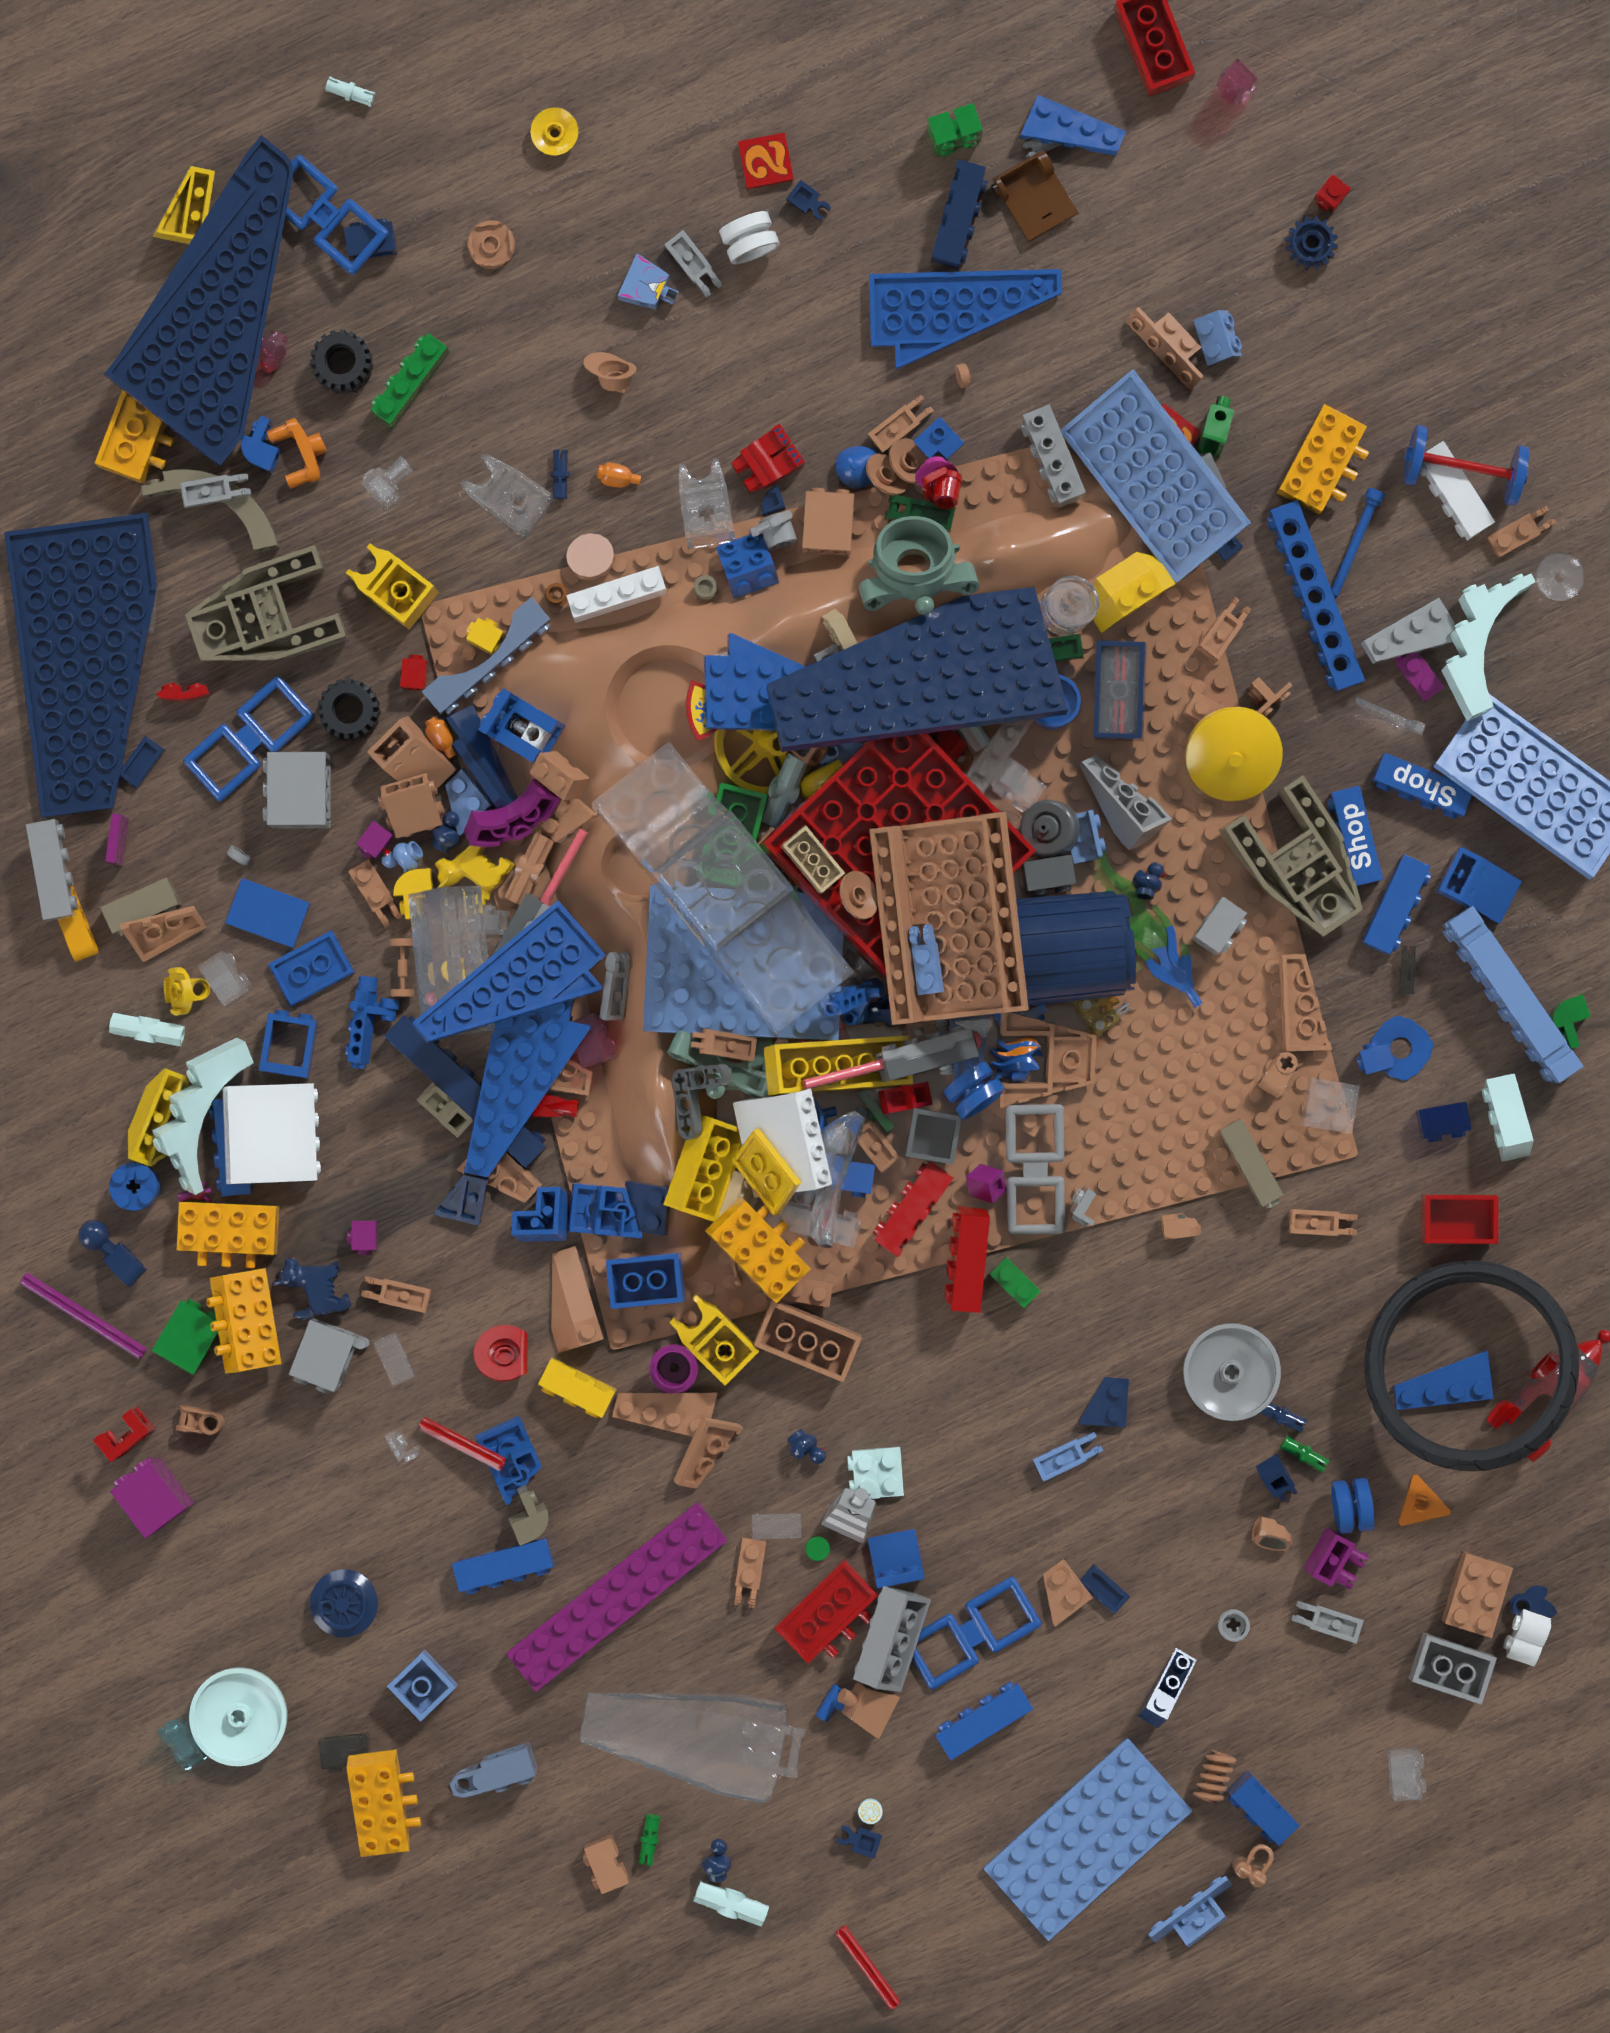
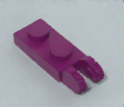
M1418 652L1410 653L1403 659L1401 657L1394 658L1395 665L1423 702H1426L1444 688L1443 684Z

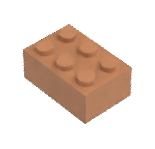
M1462 1551L1441 1621L1445 1624L1492 1638L1513 1568L1509 1565Z

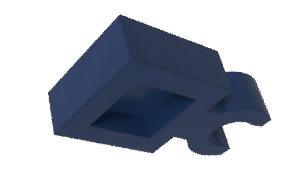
M802 180L798 182L786 198L787 202L805 215L809 210L813 211V215L818 221L823 220V216L818 213L820 208H825L827 211L831 210L827 202L817 201L820 193Z
M841 1825V1830L847 1831L849 1835L846 1839L837 1837V1842L842 1845L851 1843L853 1844L851 1851L875 1859L882 1834L860 1826L857 1833H855L851 1827Z

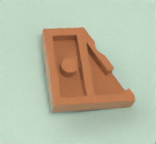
M579 798L565 801L560 799L558 806L545 822L543 821L540 829L554 842H563L570 837L571 833L579 831L580 828H583L582 825L588 821L595 820L598 815Z
M1064 1559L1043 1574L1052 1621L1055 1627L1093 1598Z

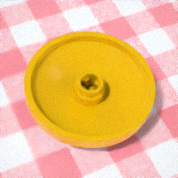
M1227 707L1205 716L1191 731L1185 748L1186 766L1193 782L1207 795L1224 801L1245 800L1264 791L1276 778L1283 758L1282 743L1274 725L1264 715L1244 707Z

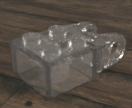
M482 454L480 457L481 461L492 473L489 481L485 484L477 485L463 480L460 486L487 513L526 539L554 502L552 494L515 467H511L490 455ZM523 500L522 505L515 506L514 502L517 501L520 503Z
M718 458L712 459L711 472L704 479L692 478L688 473L685 463L679 464V497L688 549L735 541L728 490Z

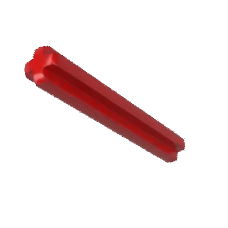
M424 1417L419 1424L421 1431L497 1470H502L506 1463V1459L501 1455L427 1417Z
M845 1925L837 1929L835 1932L836 1936L890 2010L896 2008L900 2004L899 1998Z

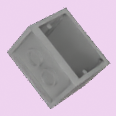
M267 752V758L263 759V772L267 774V782L263 783V796L267 798V806L263 807V820L267 822V825L273 829L331 828V756L326 752Z

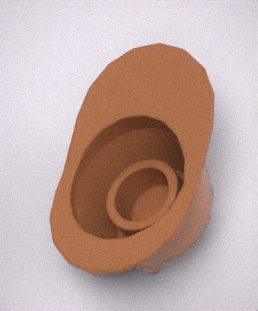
M604 352L589 354L584 358L583 362L585 369L598 377L603 389L623 394L628 392L631 376L637 370L634 364Z

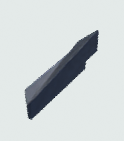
M468 706L446 718L460 737L452 743L493 804L497 808H502L514 802L518 797L489 736L478 730L481 726V720L475 707Z

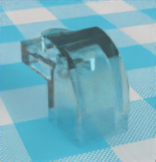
M176 1718L175 1720L168 1721L162 1728L157 1730L160 1739L171 1748L176 1762L186 1771L207 1759L206 1754L195 1742L190 1725L184 1719L181 1721Z

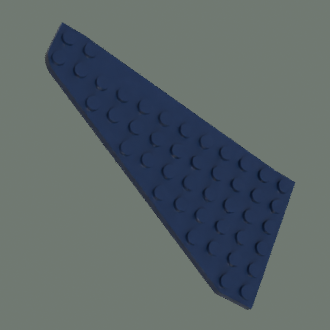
M262 135L240 162L122 351L103 374L217 466H221L244 436L293 179V166L288 156Z

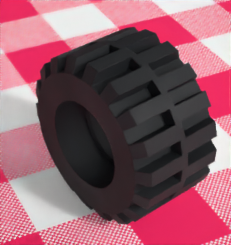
M341 329L340 332L330 331L328 336L322 335V340L320 342L316 341L314 344L315 350L311 351L312 360H310L312 371L319 383L328 391L332 390L336 394H339V392L349 394L351 390L353 392L358 391L359 386L364 387L367 384L365 381L367 378L370 379L372 375L370 371L373 369L372 354L364 340L351 331L347 333L346 330ZM339 350H349L356 358L354 367L346 374L332 373L328 367L332 354Z
M346 678V680L340 679L336 681L337 683L328 685V689L322 692V698L318 701V715L321 719L320 722L326 730L334 737L344 741H357L359 738L367 737L366 735L369 732L372 733L374 726L378 725V717L381 715L380 703L375 693L361 681H355L350 678ZM348 696L358 698L363 705L361 717L351 724L339 721L335 713L338 702Z

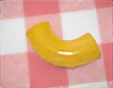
M839 759L811 772L799 783V793L802 798L807 799L842 765Z

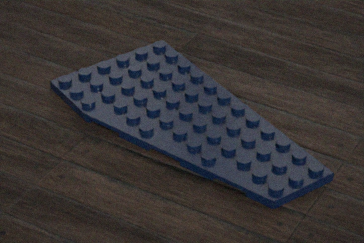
M141 513L4 532L41 818L114 809L158 587L149 514Z
M1035 587L962 596L933 609L930 614L915 617L768 683L766 687L781 752L1067 715L1068 712Z

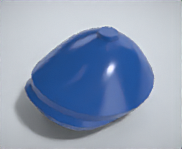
M854 446L843 450L836 459V475L838 479L850 488L859 489L868 486L872 482L867 475L866 463L872 455L878 454V452L864 446Z

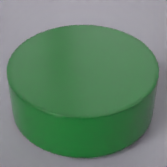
M821 1536L810 1538L806 1544V1554L814 1561L824 1560L830 1552L828 1541Z

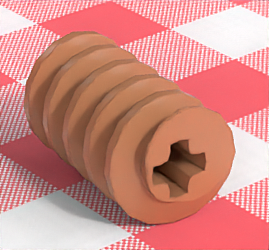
M1212 1750L1214 1752L1213 1755L1205 1756L1211 1763L1202 1765L1208 1772L1199 1774L1205 1781L1196 1783L1202 1790L1201 1792H1193V1795L1204 1801L1218 1804L1216 1801L1224 1800V1796L1219 1791H1227V1787L1222 1782H1230L1231 1780L1225 1773H1232L1234 1771L1228 1764H1235L1237 1760L1230 1755Z

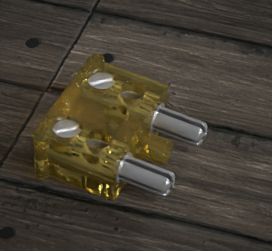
M1116 996L1109 1000L1106 997L1097 998V1003L1093 1002L1092 999L1076 1000L1073 1003L1090 1031L1097 1035V1038L1102 1036V1032L1121 1021L1120 1017L1130 1011L1131 1006L1121 1013H1117L1130 1004L1125 1003L1114 1010L1113 1007L1120 1003ZM1100 1006L1104 1008V1013L1099 1011ZM1106 1016L1111 1018V1023L1106 1021Z

